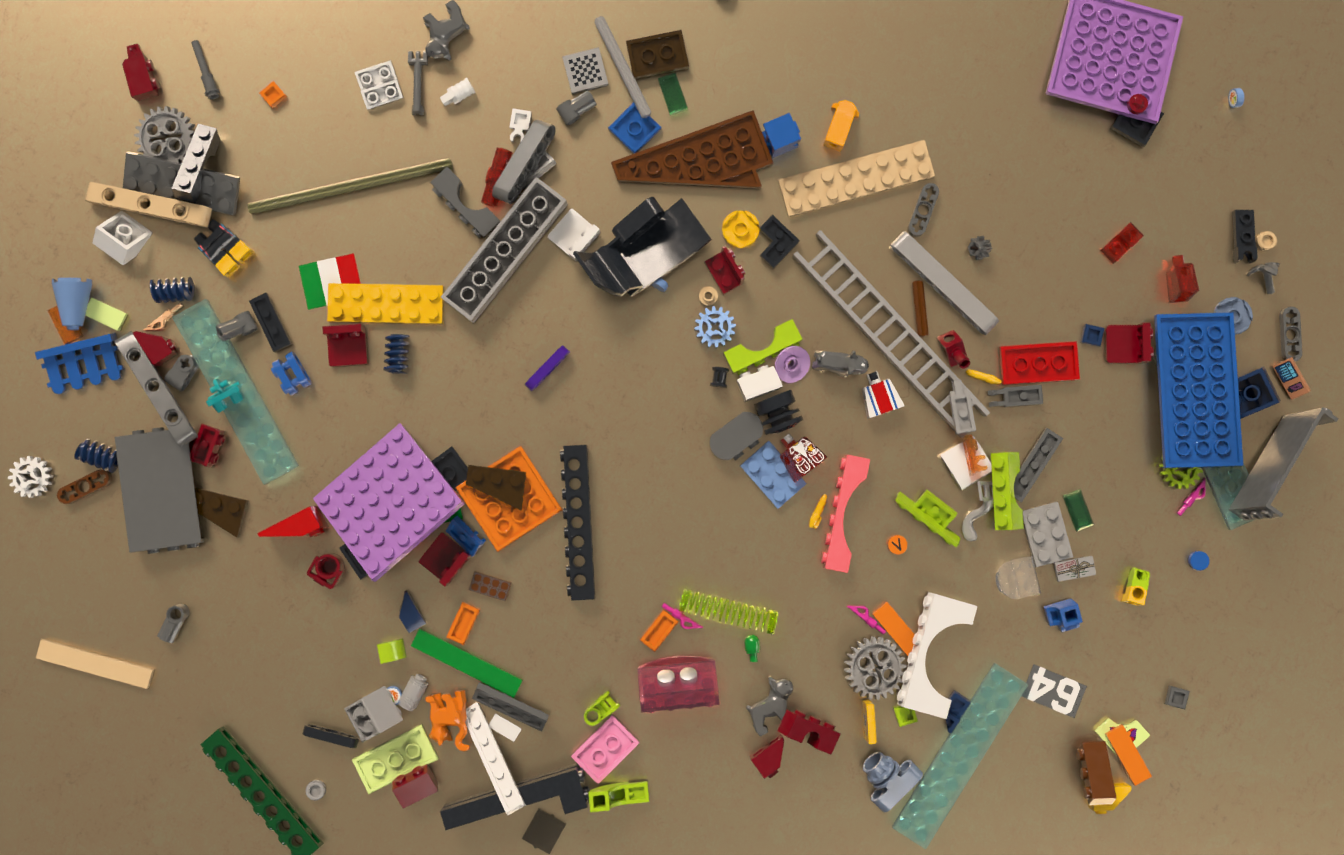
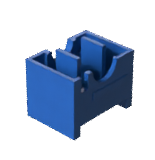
M790 112L763 124L765 131H762L772 159L798 148V142L801 141L800 130L796 121H793Z

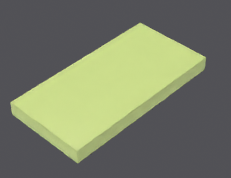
M423 724L353 758L352 761L368 794H371L391 784L397 776L405 775L417 766L429 765L437 761L439 757Z

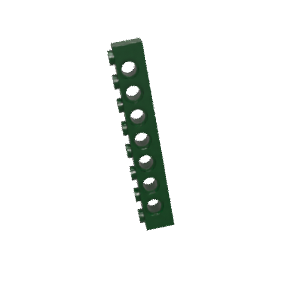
M224 726L217 729L200 744L203 747L204 754L216 762V768L228 776L229 783L239 789L241 797L251 803L253 811L258 816L263 817L268 829L275 831L279 836L278 840L284 846L287 845L291 850V855H312L324 844ZM220 747H224L226 749V756L221 755L219 751ZM233 761L239 764L238 771L233 769ZM245 776L251 778V785L245 783ZM258 791L264 793V800L258 798ZM270 806L276 807V815L270 812ZM282 821H287L290 824V829H285ZM295 836H300L303 843L298 844L295 841Z

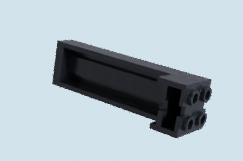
M578 763L515 782L526 806L559 796L565 814L588 808V792L590 788L589 786L585 787V771L579 767ZM492 789L447 803L441 809L440 814L446 831L504 813L505 810L496 790Z

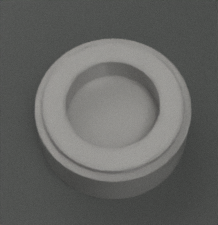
M313 780L306 787L307 797L314 801L321 799L326 793V785L320 780Z

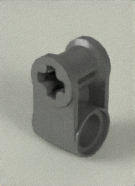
M181 355L172 369L166 374L164 381L182 392L189 385L191 378L199 368V359L193 355Z

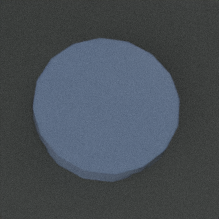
M1230 297L1220 301L1214 308L1213 313L1233 312L1235 335L1246 331L1253 319L1252 309L1249 304L1237 297Z

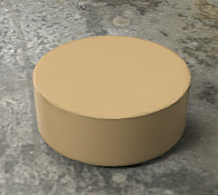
M1264 231L1256 237V246L1262 251L1271 250L1276 246L1277 238L1274 233Z

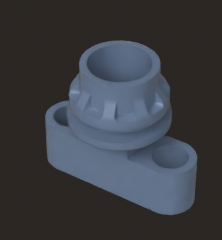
M882 752L873 753L863 764V771L867 774L868 781L876 788L871 795V801L882 812L891 810L923 776V772L911 760H906L899 766L892 757L885 756Z

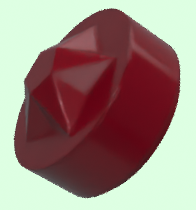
M1142 94L1133 95L1127 102L1128 110L1136 115L1143 113L1148 107V100Z

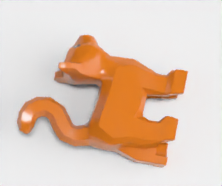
M465 690L455 691V697L453 698L450 694L441 695V693L425 697L426 702L430 703L431 706L430 720L432 730L429 734L430 739L438 742L439 746L446 740L453 741L447 726H458L460 731L456 735L455 745L460 751H468L470 745L462 743L467 734Z

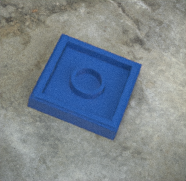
M634 102L608 127V130L633 154L639 152L662 129L650 116L642 118Z

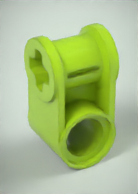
M609 691L602 694L585 710L584 720L588 725H597L620 707V704H616L609 695ZM590 711L597 712L598 718L595 721L588 719L587 714Z

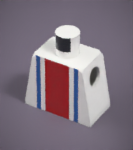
M877 371L867 374L870 386L862 388L867 419L904 407L890 379L881 381Z

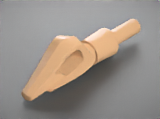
M178 303L171 310H166L143 330H163L166 326V320L173 317L174 313L183 305ZM161 323L160 328H155L157 324Z

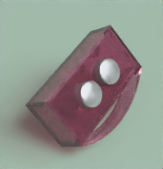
M673 656L654 660L637 668L641 713L720 705L716 666L713 659L699 656Z

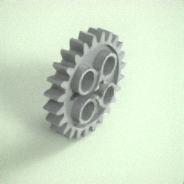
M165 106L163 110L162 107H157V112L150 109L151 115L144 113L146 120L139 119L142 126L135 127L140 131L134 134V136L139 137L135 144L141 145L137 151L144 152L143 155L182 164L181 160L183 161L195 132L191 130L195 124L188 123L191 118L184 117L185 113L182 111L178 112L176 108L171 110L170 107ZM175 122L176 129L171 131V124ZM154 126H157L158 131L154 135L152 130ZM182 134L181 137L166 138L167 135L176 136ZM154 138H166L165 141H164V140H156V141L150 142V140H151V139H154ZM179 141L180 147L178 150H175L174 145ZM158 145H161L162 150L158 154L156 148Z
M871 636L870 641L867 638H863L864 644L857 641L858 648L851 647L853 654H846L850 661H844V663L849 665L848 668L844 669L845 672L849 673L845 679L852 680L848 685L850 687L855 686L853 691L856 693L860 692L862 697H865L867 694V698L871 700L874 695V698L879 700L881 694L883 698H887L886 692L893 695L892 689L896 688L899 690L897 683H903L900 676L904 673L902 668L907 667V665L901 662L905 657L899 656L902 651L900 649L895 650L897 645L894 643L890 645L891 640L886 639L884 641L882 637H878L876 640L874 636ZM883 651L884 658L878 660L879 652ZM865 657L867 660L866 665L861 667L860 660ZM889 669L890 676L884 678V672ZM872 676V683L867 685V677Z

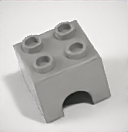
M385 686L344 708L362 743L403 721L401 710L396 707L392 700L391 692Z

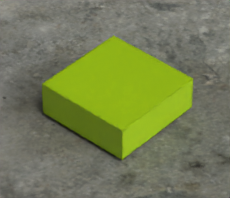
M902 706L893 708L899 727L918 722L915 710Z

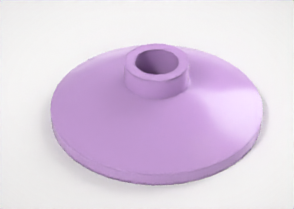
M790 346L784 349L775 361V370L778 377L786 383H794L801 380L810 367L809 354L799 346Z

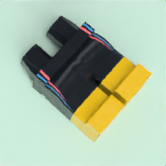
M213 219L208 225V228L213 233L207 237L204 233L200 232L194 240L199 245L198 249L224 276L229 278L241 266L238 262L243 264L254 251L227 226Z

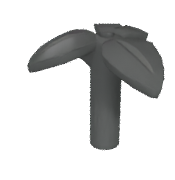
M1267 262L1264 265H1257L1247 275L1249 276L1257 271L1263 272L1267 294H1273L1275 289L1272 275H1277L1280 263Z

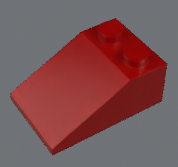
M309 506L257 534L259 537L310 536L311 538L325 532L324 529L329 526L318 506Z

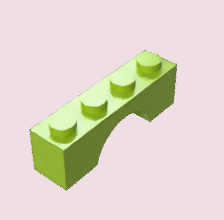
M793 319L774 328V339L768 348L761 351H752L739 344L723 352V356L732 374L737 373L740 375L749 371L747 367L753 364L757 367L765 363V359L770 356L773 359L778 357L782 350L790 346H800L799 342L803 339Z
M1019 452L991 453L995 530L1024 529L1023 510L1018 506L1014 495L1015 478L1020 472Z

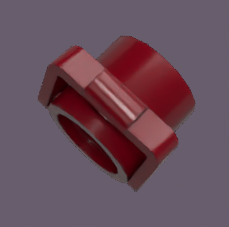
M335 553L324 554L320 557L316 556L307 571V575L319 585L333 589L343 574L345 562L340 555ZM314 567H315V570H316V573H317V574H315V573L312 572V570H313ZM335 578V580H334V582H333L332 584H331L330 582H328V580H326V579Z

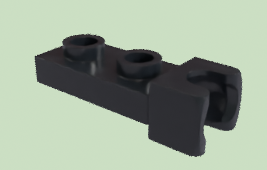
M1234 210L1232 212L1233 262L1238 263L1243 259V255H1245L1247 262L1253 263L1258 258L1255 241L1254 210Z

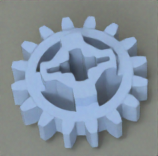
M715 306L712 307V311L705 308L706 314L699 313L701 320H695V323L699 324V326L694 327V330L700 332L696 337L703 338L702 344L707 341L709 348L711 344L718 348V343L725 346V340L729 342L732 340L729 335L735 334L731 330V328L736 327V324H731L734 317H728L729 311L723 313V307H720L719 311H716ZM719 315V317L715 319H712L709 316ZM725 321L728 324L727 332L725 329H723V323ZM703 322L707 326V331L705 334L702 329ZM716 323H718V324H719L718 329H719L720 331H718V330L712 331V330H711V328H712L711 324H714V325H715ZM712 336L721 337V339L713 340L710 338Z

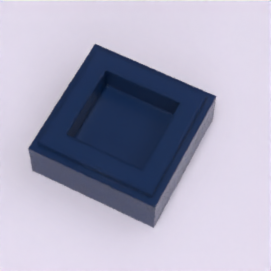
M1084 324L1080 343L1101 347L1105 328Z

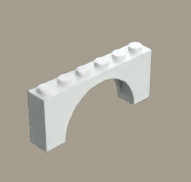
M928 592L923 601V613L918 619V631L913 637V649L908 655L907 671L903 673L902 689L897 694V704L908 709L947 719L952 700L940 695L930 684L925 669L926 652L933 638L943 629L955 624L972 625L977 606Z

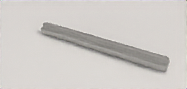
M603 16L596 18L594 23L641 117L646 118L650 116L651 110Z

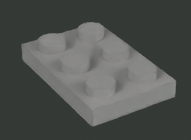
M1058 502L1023 510V526L1035 567L1073 558Z

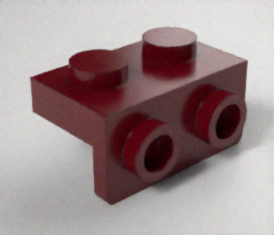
M201 424L197 434L198 437L190 453L191 461L202 464L205 467L215 465L219 458V454H217L219 447H222L225 442V431Z

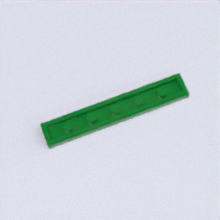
M421 628L411 644V647L513 698L523 679Z

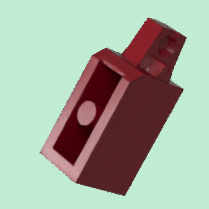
M138 43L127 46L128 59L123 61L122 66L131 97L138 102L159 96L158 89L160 85L157 78H154L153 71L155 67L152 60H149L144 55Z

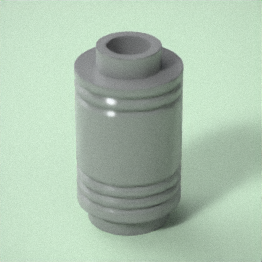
M416 674V676L411 675L399 699V705L408 711H413L417 708L428 686L426 677L420 674Z

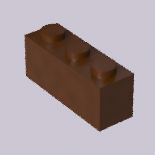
M1106 741L1082 742L1079 749H1077V759L1081 761L1080 776L1085 782L1084 797L1088 799L1089 805L1113 804L1117 797Z

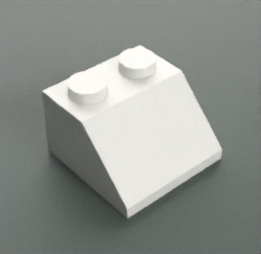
M120 211L96 227L92 244L124 265L137 256L151 237L152 232L125 212Z
M768 365L757 368L758 372L751 374L748 371L739 375L740 379H737V384L744 402L783 387L774 366L769 368Z

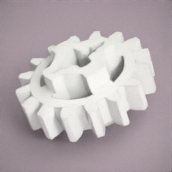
M27 456V459L20 458V463L14 462L13 464L16 468L9 469L13 475L8 476V479H13V482L9 485L16 487L14 492L20 493L21 497L28 496V498H34L35 495L42 496L41 491L47 492L46 485H52L48 480L53 478V475L48 473L52 468L45 467L48 462H41L40 457L34 458L33 456ZM26 474H30V476H32V478L36 480H31V478Z

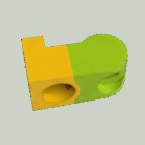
M1135 567L1131 569L1126 591L1122 596L1121 602L1135 606L1145 604L1150 578L1149 571Z

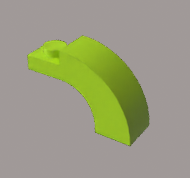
M648 781L614 783L594 788L588 792L590 812L609 811L611 808L620 805L649 802Z

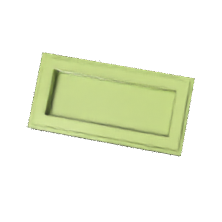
M91 297L85 316L120 331L128 314Z

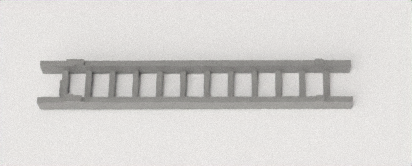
M819 230L815 236L826 248L809 263L798 251L792 257L955 431L953 418L943 409L950 401V395L941 403H938L929 393L946 378L951 382L960 379L826 235ZM830 251L839 262L821 277L812 266ZM843 265L852 276L834 291L825 280ZM856 279L865 290L847 305L838 294ZM869 293L878 304L860 319L851 308ZM882 307L891 318L873 333L864 323ZM895 321L904 332L886 347L877 337ZM908 335L917 346L899 361L890 351ZM921 349L930 360L912 375L903 365ZM932 364H935L944 374L930 387L925 389L916 379ZM962 383L963 389H967L968 393H970L972 406L974 405L984 417L990 414L986 407ZM967 433L958 434V435H959L961 438H963V437H965V436L967 435Z

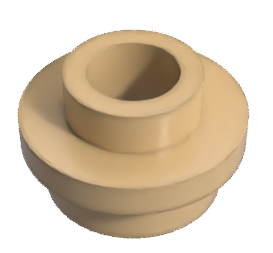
M704 287L699 293L700 302L706 306L715 304L718 299V293L713 287ZM711 293L712 298L706 299L705 294Z

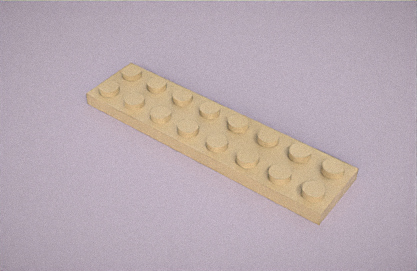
M925 140L779 179L778 183L787 215L791 217L934 178L935 174Z

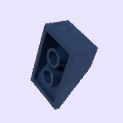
M1264 366L1238 377L1240 419L1281 401Z

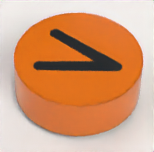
M894 535L888 540L887 546L891 553L902 554L907 549V541L903 536Z

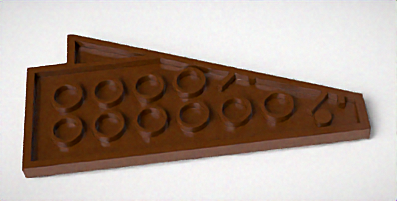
M754 110L612 161L611 165L617 181L761 188L762 185L756 171L773 165V160Z

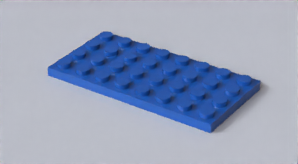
M1233 312L1156 314L1154 321L1163 468L1244 466Z

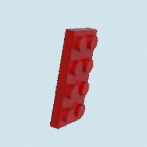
M1077 341L999 347L1002 385L1080 380Z

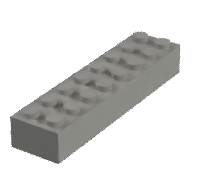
M535 177L441 298L472 323H475L568 205L567 200L539 178Z

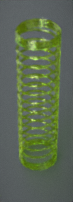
M685 588L679 608L681 613H685L690 598L688 614H691L697 596L695 616L703 598L700 617H703L709 599L706 618H709L715 601L712 619L715 620L721 602L719 622L727 604L725 623H727L733 605L732 625L739 606L737 626H739L745 608L744 628L752 607L749 629H751L755 613L758 609L755 631L764 610L761 633L763 632L769 612L767 634L773 635L778 618V611L776 610L771 611L769 609L765 616L766 610L763 608L759 615V606L756 607L753 613V605H751L747 612V603L744 604L741 610V602H739L735 609V600L732 601L729 608V599L725 601L723 606V598L721 597L717 605V596H714L711 603V595L709 594L705 602V593H702L699 600L698 591L692 602L693 590Z

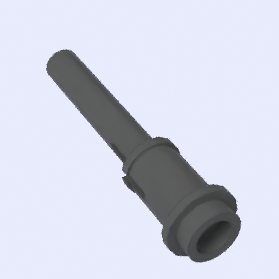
M194 40L191 44L202 73L201 80L206 91L204 94L210 100L219 97L220 90L216 87L213 75L209 73L199 41Z

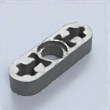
M928 183L921 189L908 225V232L913 237L921 236L927 228L939 195V188L934 183ZM932 188V192L935 195L932 194L928 201H921V199L925 200L928 195L925 190ZM920 205L928 207L929 212L927 215L919 213L918 208ZM918 218L925 219L926 221L922 220L919 225L922 230L915 232V228L912 225L917 224Z
M1287 307L1281 310L1279 315L1281 355L1284 360L1292 357L1296 362L1302 357L1300 312L1296 307ZM1290 312L1294 317H1286V314ZM1293 323H1294V326H1288V327H1286V324H1293ZM1289 329L1295 332L1293 340L1288 339L1286 336ZM1294 342H1295V345H1293V346H1291V345L1287 346V343L1290 344V343H1294ZM1292 350V352H1295L1296 355H1288V352Z

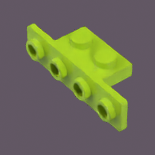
M926 490L916 502L912 501L902 492L897 494L895 501L900 508L912 513V516L917 521H922L930 531L942 536L947 544L955 547L959 545L961 538L947 528L949 523L957 516L955 510L929 490Z

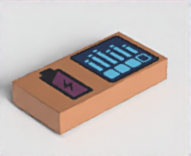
M1292 357L1273 366L1291 400L1311 391Z

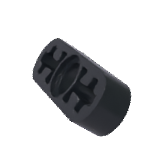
M305 724L302 733L310 738L349 748H357L359 737L313 724Z

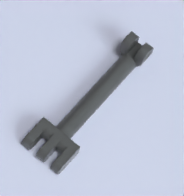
M408 51V64L414 65L412 115H424V107L421 105L422 65H428V56L426 51H423V58H421L420 51H416V58H413V51Z

